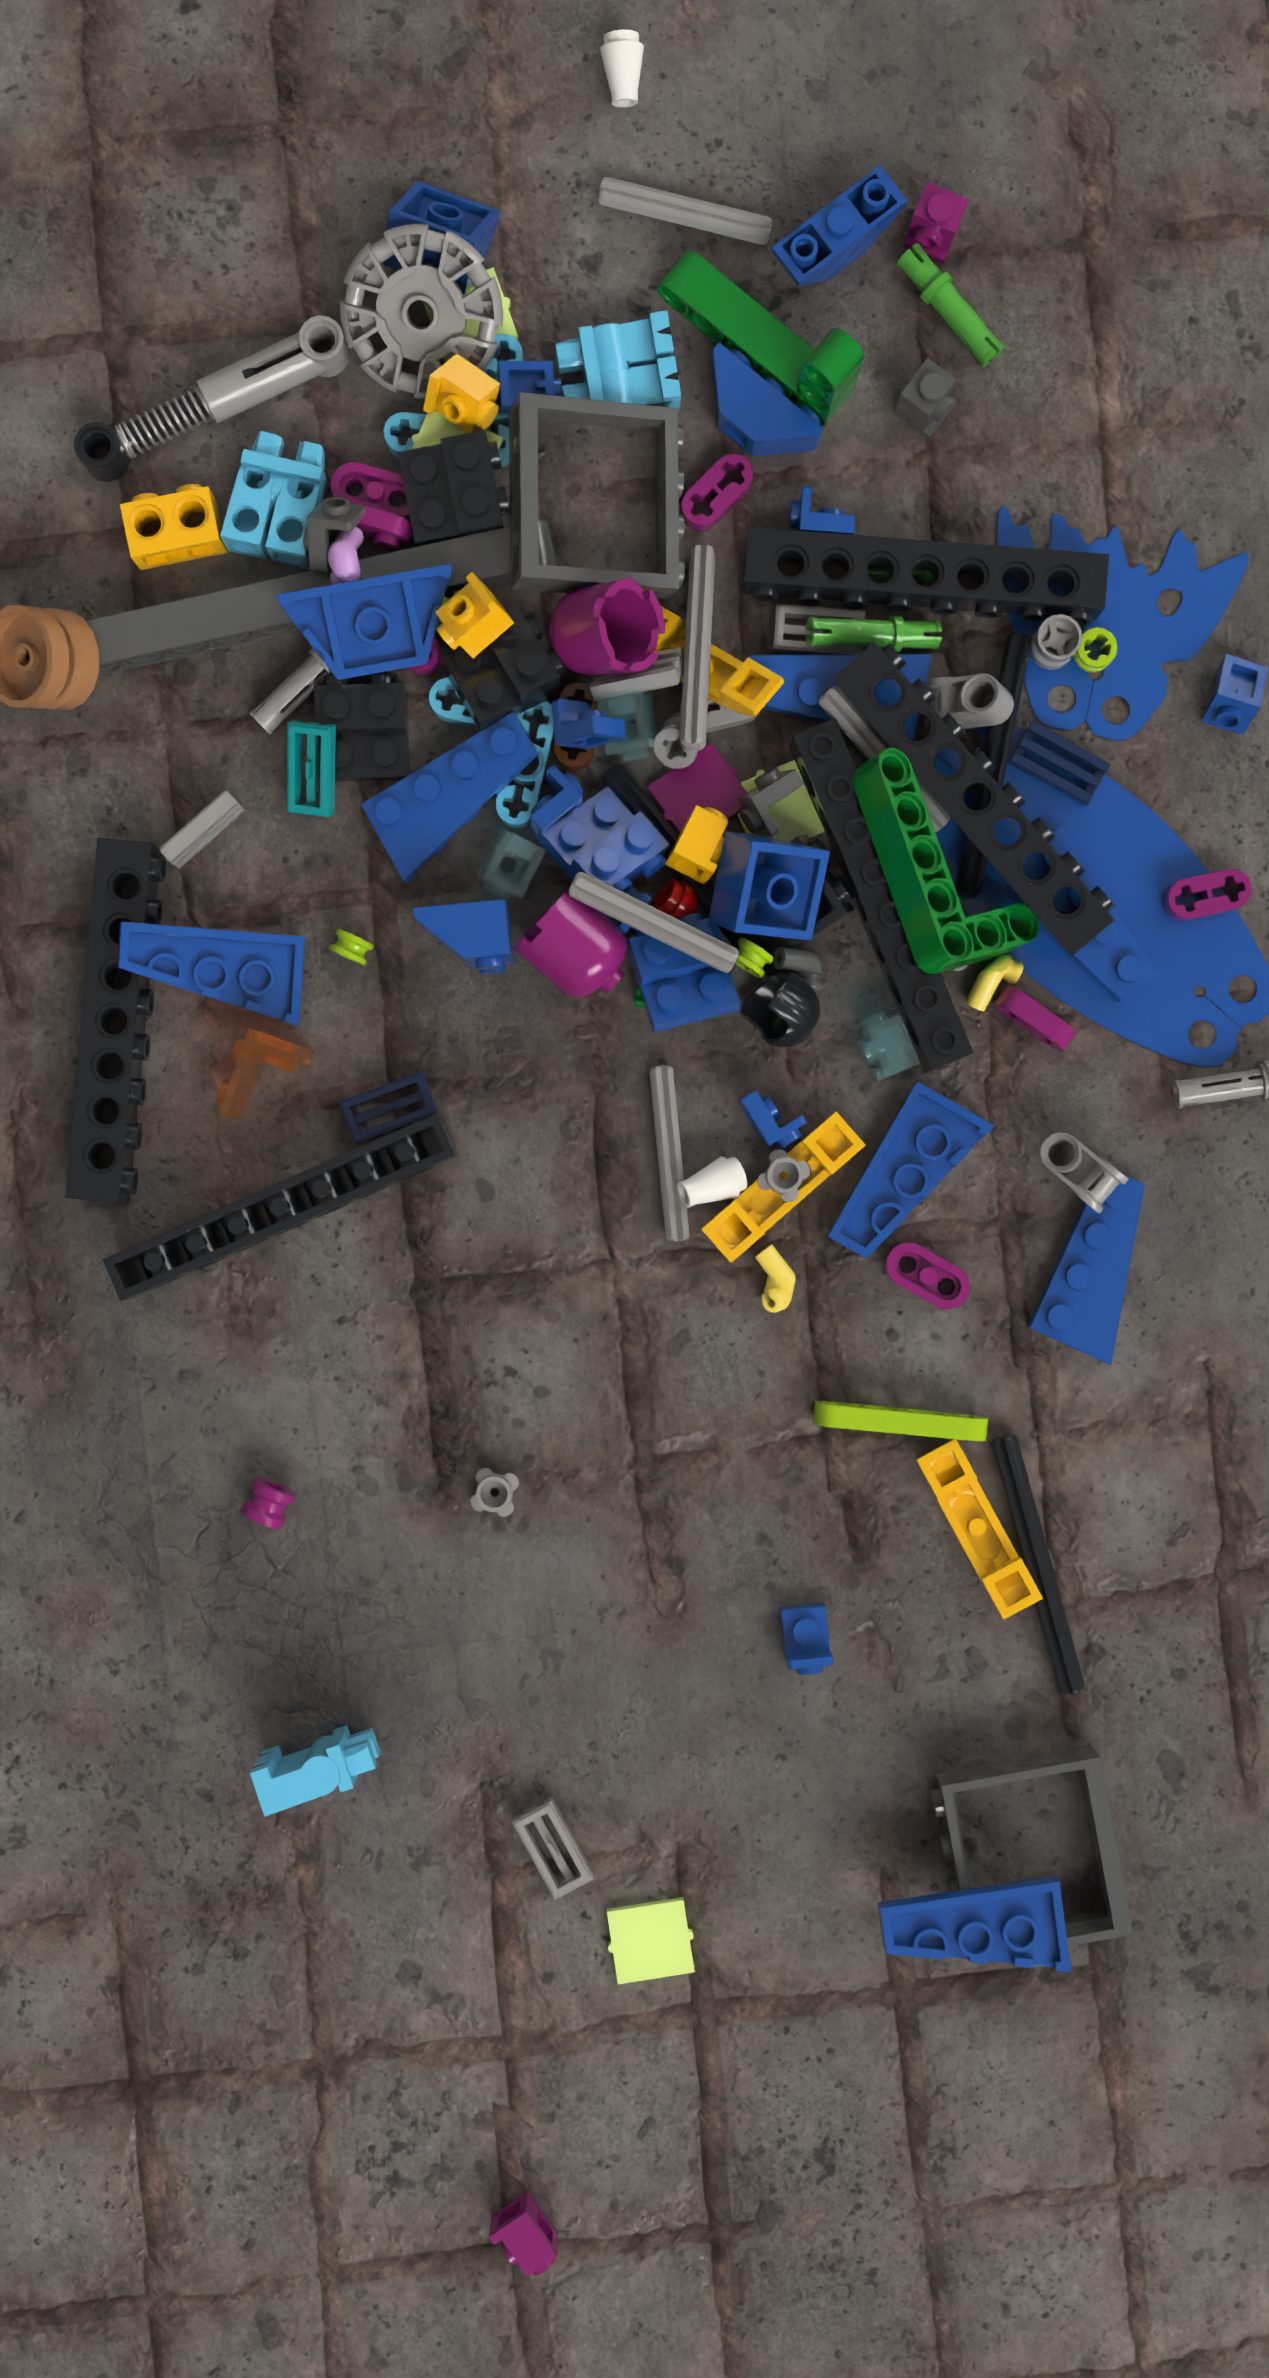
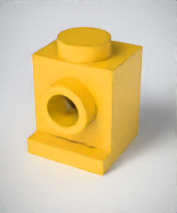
M455 354L429 376L423 411L429 415L435 411L466 433L477 432L480 428L485 430L492 424L498 413L499 407L496 405L500 383L459 354Z
M471 572L465 577L469 583L435 613L442 621V624L436 630L453 650L461 646L472 658H475L512 626L514 621L495 595Z
M696 805L688 817L665 865L705 885L718 866L717 862L721 857L724 841L722 835L728 824V818L714 808L705 807L703 809Z

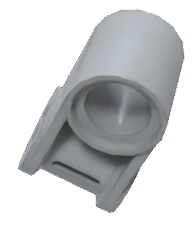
M979 673L961 677H937L925 682V685L937 698L930 704L941 718L949 712L963 729L1002 724L1013 711V696L999 681L989 674ZM994 692L992 701L987 706L981 708L983 698L988 693ZM925 718L924 728L931 731L930 720Z
M1058 1132L1052 1134L1044 1140L1041 1146L1040 1156L1044 1165L1069 1186L1068 1189L1099 1214L1104 1209L1102 1203L1119 1184L1125 1185L1129 1180L1099 1154H1094L1068 1133ZM1072 1145L1075 1151L1072 1162L1065 1166H1056L1054 1163L1055 1151L1060 1146Z

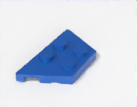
M451 564L277 594V600L336 679L342 680L427 664L433 644V636L439 621V617L435 612L442 606L452 568Z

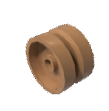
M8 605L1 609L0 701L9 707L72 710L83 704L93 692L99 674L98 645L94 632L85 619L71 610L23 605Z

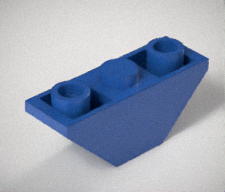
M879 165L774 245L771 252L798 287L831 279L868 250L906 206L907 200Z
M721 343L715 346L711 368L717 428L751 457L814 451L820 444L824 429L820 426V420L817 415L808 407L803 405L797 407L786 398L784 389L774 379L770 377L763 379L753 371L749 360L740 351L731 348L729 351Z

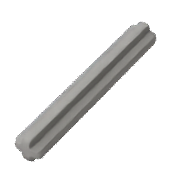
M604 177L599 188L598 200L603 206L760 245L767 244L770 238L772 219L768 216L611 177Z
M837 685L831 687L821 696L819 705L832 719L835 718L838 727L867 760L891 748ZM916 777L934 830L938 832L951 819L950 815Z
M578 872L574 877L568 892L570 897L724 973H728L733 968L739 951L737 948L583 872Z
M670 1065L654 1066L650 1068L649 1075L665 1238L670 1242L687 1240L690 1235L687 1207L682 1203L677 1190V1184L684 1181L674 1072Z

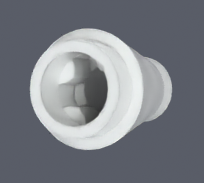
M623 29L608 32L603 36L604 45L600 47V53L611 92V103L615 107H631L638 104V87L644 45L639 42V33L636 31Z
M720 1156L688 1179L679 1182L677 1190L682 1203L689 1208L696 1204L738 1198L740 1192L747 1188V1178L737 1158L730 1157L726 1159Z

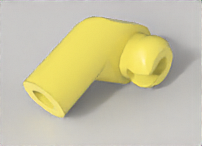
M1007 954L996 958L979 973L965 1003L984 1012L1002 979L1009 984L1017 983L1024 969L1022 962L1013 960L1012 955Z
M773 1244L757 1254L755 1259L768 1274L761 1303L767 1311L777 1313L789 1306L796 1276Z

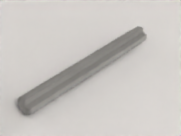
M708 544L703 546L694 545L690 550L680 742L682 748L686 751H700L706 746L715 573L714 549Z

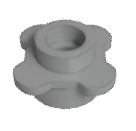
M775 1150L770 1153V1163L766 1171L759 1174L757 1182L762 1190L770 1189L780 1194L783 1201L792 1202L799 1195L798 1188L803 1179L810 1175V1168L804 1161L797 1162L787 1157L784 1150ZM782 1171H785L788 1174V1178L786 1180H782L780 1178V1173Z
M490 1468L480 1469L475 1476L478 1486L476 1494L471 1497V1506L478 1512L486 1510L497 1512L502 1517L510 1515L514 1510L512 1502L513 1491L519 1486L517 1476L513 1473L505 1475L496 1474ZM497 1488L499 1490V1494L497 1496H492L490 1492L491 1489Z

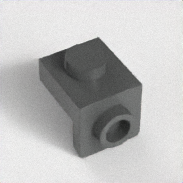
M331 497L323 500L307 516L303 544L305 551L309 552L310 570L329 571L331 568L328 562V549L342 531H352L365 517V506L350 504V501L346 498Z
M777 767L772 768L754 780L756 788L738 798L743 808L740 811L741 819L752 834L757 833L758 836L773 837L779 833V829L767 808L804 785L796 769L780 772Z

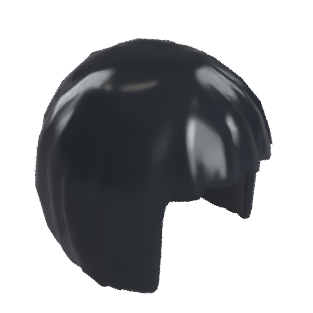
M794 972L775 973L767 982L760 985L745 999L740 1014L760 1030L762 1039L768 1044L780 1048L790 1047L803 1043L811 1035L820 1017V1002L812 986L803 977Z

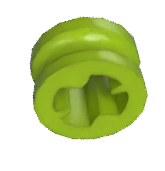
M1096 627L1087 630L1082 634L1081 646L1074 654L1076 664L1086 672L1095 673L1102 671L1113 661L1117 654L1118 645L1116 638L1105 628ZM1094 640L1103 644L1100 650H1106V655L1101 654L1097 660L1089 658L1087 655L1091 651H1085L1084 646H1090Z
M337 928L335 934L338 936V941L335 944H330L328 949L365 966L367 963L365 953L372 951L374 945Z
M740 937L737 942L739 952L735 964L753 976L762 978L765 974L763 967L765 964L772 963L774 960L773 956L755 943Z

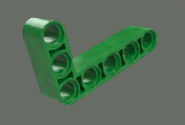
M686 250L656 286L660 296L672 309L716 345L721 343L729 351L731 348L740 351L749 360L751 369L763 379L770 377L778 382L786 393L785 397L797 407L803 405L812 410L819 418L820 426L825 427L854 392L864 354L856 340L845 331L833 328L814 350L709 262L691 250Z
M888 748L856 768L852 778L853 787L914 960L919 968L928 974H938L1004 955L1036 939L1039 934V921L1033 911L1025 904H1014L965 917L914 770L908 757L902 751L896 748Z

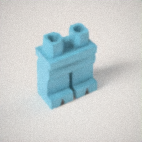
M667 310L650 313L649 319L622 324H603L594 328L592 326L579 327L578 338L555 344L559 374L582 371L584 383L562 386V396L678 408L679 413L681 390L675 356H673L674 348Z
M259 431L252 450L243 449L240 461L242 465L236 477L220 537L230 552L267 560L269 554L273 562L310 570L309 552H306L304 549L303 537L307 526V516L324 500L328 488V481L324 472L325 452L323 446L303 441L299 443L295 461L281 458L285 444L283 438L273 433Z
M345 1725L334 1729L332 1736L320 1737L310 1748L286 1756H282L279 1745L263 1750L254 1764L250 1775L264 1817L327 1795L337 1785L340 1793L353 1789L358 1774L376 1769V1758L380 1757L381 1754L373 1728L350 1735L348 1726Z

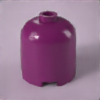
M625 578L576 589L567 593L558 601L551 616L549 634L554 651L557 653L560 661L571 671L584 675L632 673L647 669L657 660L659 653H654L657 647L658 634L665 633L663 611L655 593L652 590L644 591L635 583V579Z
M569 886L554 905L541 915L512 949L557 988L571 997L582 998L590 996L599 988L608 993L625 974L619 967L627 954L628 945L626 937L606 914L570 897L568 894Z

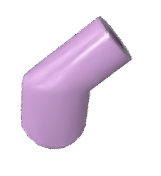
M355 527L352 531H342L328 549V562L332 569L330 575L332 585L359 580L361 568L357 549L363 543L364 537L358 527Z

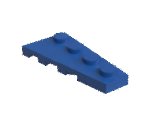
M899 654L907 663L900 670L909 681L913 683L920 678L925 684L932 654ZM750 655V659L783 677L784 684L762 709L818 723L831 720L832 718L819 705V699L831 687L836 685L832 679L859 655ZM892 679L882 681L876 689V698L883 706L894 705L901 695L899 684ZM919 714L911 716L906 722V733L912 740L914 739Z
M514 712L361 804L404 882L409 883L419 873L418 870L432 856L435 857L448 845L447 841L464 824L468 825L480 813L478 810L494 794L498 795L539 754L520 719Z
M1062 826L1054 831L1053 834L1056 837L1049 842L1060 856L1069 851L1085 870L1079 878L1090 891L1098 885L1106 894L1065 828ZM1040 852L1028 855L1023 863L1025 872L1034 878L1047 874L1051 865L1049 858ZM996 869L985 876L996 888L999 887L1014 901L1013 904L1026 905ZM1071 887L1059 889L1053 897L1055 907L1064 912L1075 909L1080 901L1079 893ZM1114 906L1109 913L1115 921L1075 953L1073 957L1081 968L1119 1002L1159 977V974ZM1038 918L1039 925L1047 932L1046 935L1058 946L1061 945Z
M120 922L117 968L299 1026L305 937Z
M916 1081L829 1230L827 1237L867 1259L905 1220L907 1215L933 1191L951 1169L960 1163L978 1141L987 1135L994 1125Z
M1128 1176L1126 1177L1129 1180L1125 1185L1119 1184L1102 1203L1104 1209L1100 1214L1085 1202L1083 1203L1027 1325L1030 1329L1109 1365L1112 1363L1145 1184Z
M1055 1876L877 1902L882 1945L886 1954L942 1960L946 1957L968 1959L969 1962L987 1964L988 1961L1012 1963L1014 1967L1033 1968V1966L1052 1967L1055 1971L1071 1972L1060 1881Z

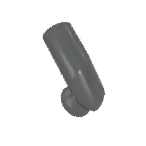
M778 947L775 950L773 964L776 969L794 971V973L803 977L816 993L821 991L823 987L821 978L824 977V969L819 956L815 952Z

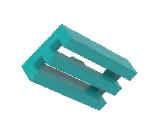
M298 720L287 722V812L330 817L335 814L336 725H319L316 722L302 723V721ZM302 734H307V762L305 763V778L307 779L306 804L301 803ZM319 736H321V750H320V806H318Z

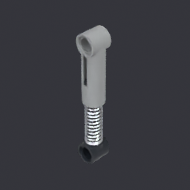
M319 315L311 317L304 322L299 332L196 380L198 386L197 388L194 387V393L191 394L187 390L186 397L182 394L179 395V400L173 397V403L169 404L168 401H165V407L158 404V410L155 411L154 408H151L150 414L144 411V417L136 415L137 420L135 421L129 418L130 423L127 425L123 421L115 426L112 423L106 425L99 422L86 424L79 429L75 436V453L94 478L105 482L117 480L124 475L133 457L136 458L139 453L143 454L144 448L151 450L152 444L158 447V441L165 444L166 437L172 440L173 434L179 437V431L182 430V432L187 433V427L194 430V424L201 427V421L204 420V422L208 423L209 417L219 424L315 377H332L341 373L349 360V351L342 329L335 320L328 316ZM327 340L334 343V346L328 352L318 353L314 351L316 345L321 341ZM104 445L111 446L110 452L106 457L99 460L93 459V454L97 448Z

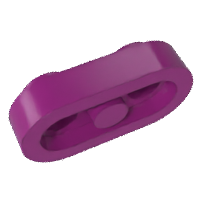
M356 462L343 464L334 472L331 478V491L334 497L346 498L350 502L389 512L410 521L407 500L399 508L391 505V500L395 496L406 498L402 474ZM352 485L363 487L362 493L355 497L348 495V489Z
M365 506V517L356 526L362 531L364 537L372 538L376 546L390 551H398L400 546H409L413 534L409 520Z
M902 1242L894 1245L886 1254L884 1268L889 1279L928 1303L941 1309H954L962 1305L967 1299L970 1283L964 1271L922 1246L911 1242ZM904 1256H910L914 1261L913 1269L907 1273L902 1272L899 1268V1261ZM943 1278H948L952 1282V1290L946 1295L940 1294L937 1289L938 1282Z

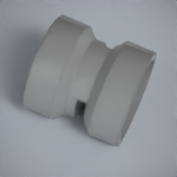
M1062 614L1052 615L1044 620L1032 637L1030 656L1034 663L1047 670L1059 669L1066 665L1081 646L1082 631L1077 621L1070 616Z

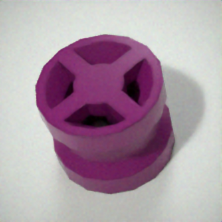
M256 1477L251 1485L253 1490L251 1499L243 1503L240 1512L261 1525L281 1529L285 1521L284 1510L286 1506L293 1503L296 1494L277 1482Z

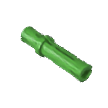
M919 243L912 246L913 251L909 248L900 257L897 266L904 271L922 293L920 299L924 304H931L979 361L982 368L986 367L990 363L989 360L992 362L1004 350L1005 346L993 335L951 284L953 280L951 275L947 271L942 273L921 248L922 246Z
M810 616L805 626V630L823 631V634L812 633V635H805L806 644L809 647H868L873 642H876L880 647H885L889 643L896 652H900L902 648L937 650L942 637L924 636V633L942 632L941 623L938 620L904 621L902 616H890L887 620L833 619Z

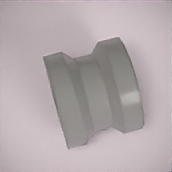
M681 712L671 715L666 720L653 743L654 752L658 760L665 766L673 769L688 767L695 760L699 752L696 750L686 751L681 746Z

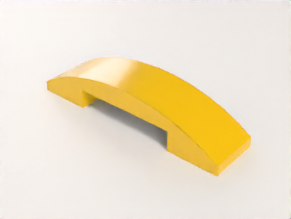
M661 606L665 633L658 634L657 647L654 652L682 647L684 653L686 628L681 617ZM711 644L708 699L733 711L756 716L784 684L783 677L749 657L742 662ZM682 672L681 679H680V682H681L682 684H683V672Z
M836 1111L786 1153L787 1157L797 1162H806L810 1168V1175L803 1179L798 1188L799 1195L796 1200L785 1202L781 1199L780 1194L770 1189L762 1190L756 1179L746 1190L739 1194L738 1198L729 1203L701 1230L724 1257L732 1263L761 1238L770 1227L866 1145ZM782 1171L780 1173V1178L782 1180H786L788 1178V1174L785 1171Z
M952 1439L917 1458L916 1461L942 1512L1002 1619L1004 1620L1043 1599L1022 1558L1018 1556L978 1483L977 1476L957 1439Z

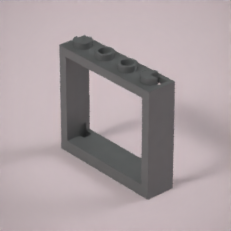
M524 392L518 394L509 408L510 589L569 593L580 588L633 578L635 583L644 591L652 590L657 599L661 601H666L679 590L684 581L685 565L684 561L679 559V543L684 535V517L679 515V498L684 488V473L682 470H678V453L682 450L684 430L681 425H678V408ZM538 420L656 432L657 574L539 564Z
M1089 1745L935 1774L937 1789L930 1790V1796L935 1817H943L945 1833L938 1834V1840L943 1861L950 1860L953 1877L946 1878L948 1892L971 1889L954 1793L1078 1770L1103 1910L1064 1917L1068 1947L1133 1935L1102 1759L1097 1751Z

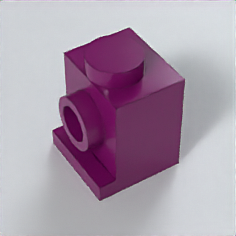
M927 182L913 214L903 247L910 248L913 251L912 246L919 243L930 259L944 264L961 225L969 199Z
M529 2191L492 2215L489 2239L494 2245L500 2241L503 2253L512 2265L518 2263L528 2277L532 2273L534 2276L542 2274L553 2264L555 2257H557L558 2234Z

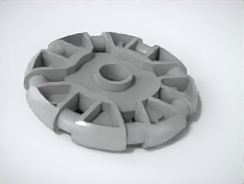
M407 224L384 231V238L373 245L368 242L352 260L343 280V283L347 284L345 299L340 301V320L346 343L349 349L354 348L362 361L359 366L368 376L396 394L398 390L413 393L414 398L425 399L429 376L442 366L439 359L445 357L451 351L454 355L459 354L481 371L489 365L498 347L495 338L498 325H503V306L495 277L490 278L482 264L485 259L469 242L449 230L446 231V234L429 230V225ZM425 249L441 253L439 268L430 263L422 264ZM395 254L402 268L389 276L383 262ZM466 273L475 289L466 296H463L455 280ZM365 290L378 293L376 310L362 305ZM422 300L432 307L434 318L430 325L419 327L412 323L408 315V309L412 302ZM467 318L480 321L478 335L475 337L463 334L467 325ZM377 331L387 345L386 348L379 352L376 351L368 338ZM404 357L413 361H420L418 375L402 371Z

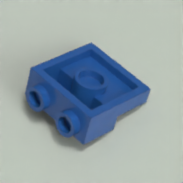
M609 786L555 822L543 833L541 832L538 839L572 881L578 872H583L624 893H627L632 888L633 880L642 874L645 878L651 877L666 863L664 855L670 845L641 811L633 815Z
M693 913L680 919V921L723 941L718 925L708 921L709 918L704 919L702 914ZM639 930L634 933L635 937L629 938L627 954L653 1033L739 1011L741 1003L730 971L724 973Z

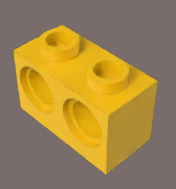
M187 484L178 487L176 493L158 496L155 493H143L134 496L132 502L120 504L130 557L140 570L228 553L220 537L222 523L218 503L209 486L202 487L199 484ZM195 512L205 513L204 521L199 526L194 528L185 526L186 520L191 514ZM151 521L161 522V527L155 535L150 537L142 536L143 528L147 523Z

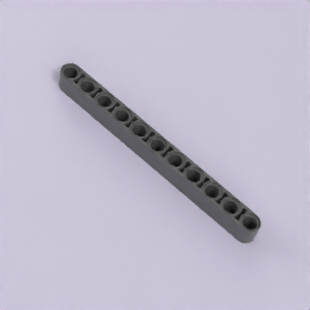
M539 521V564L558 566L549 524L545 521ZM510 526L359 560L361 568L359 580L451 564L452 573L448 580L445 597H451L454 594V590H461L469 583L465 577L471 572L488 589L509 585ZM330 568L328 572L311 570L87 620V624L94 632L99 649L98 676L299 632L300 630L278 603L277 594L332 585L330 581L332 569Z

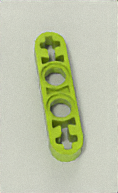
M815 1401L813 1424L841 1429L986 1441L988 1418L960 1413Z

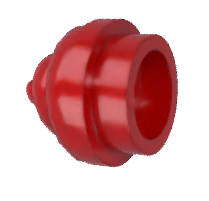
M669 879L659 889L653 902L654 908L678 920L689 914L700 913L694 889L685 881L677 882L674 879Z

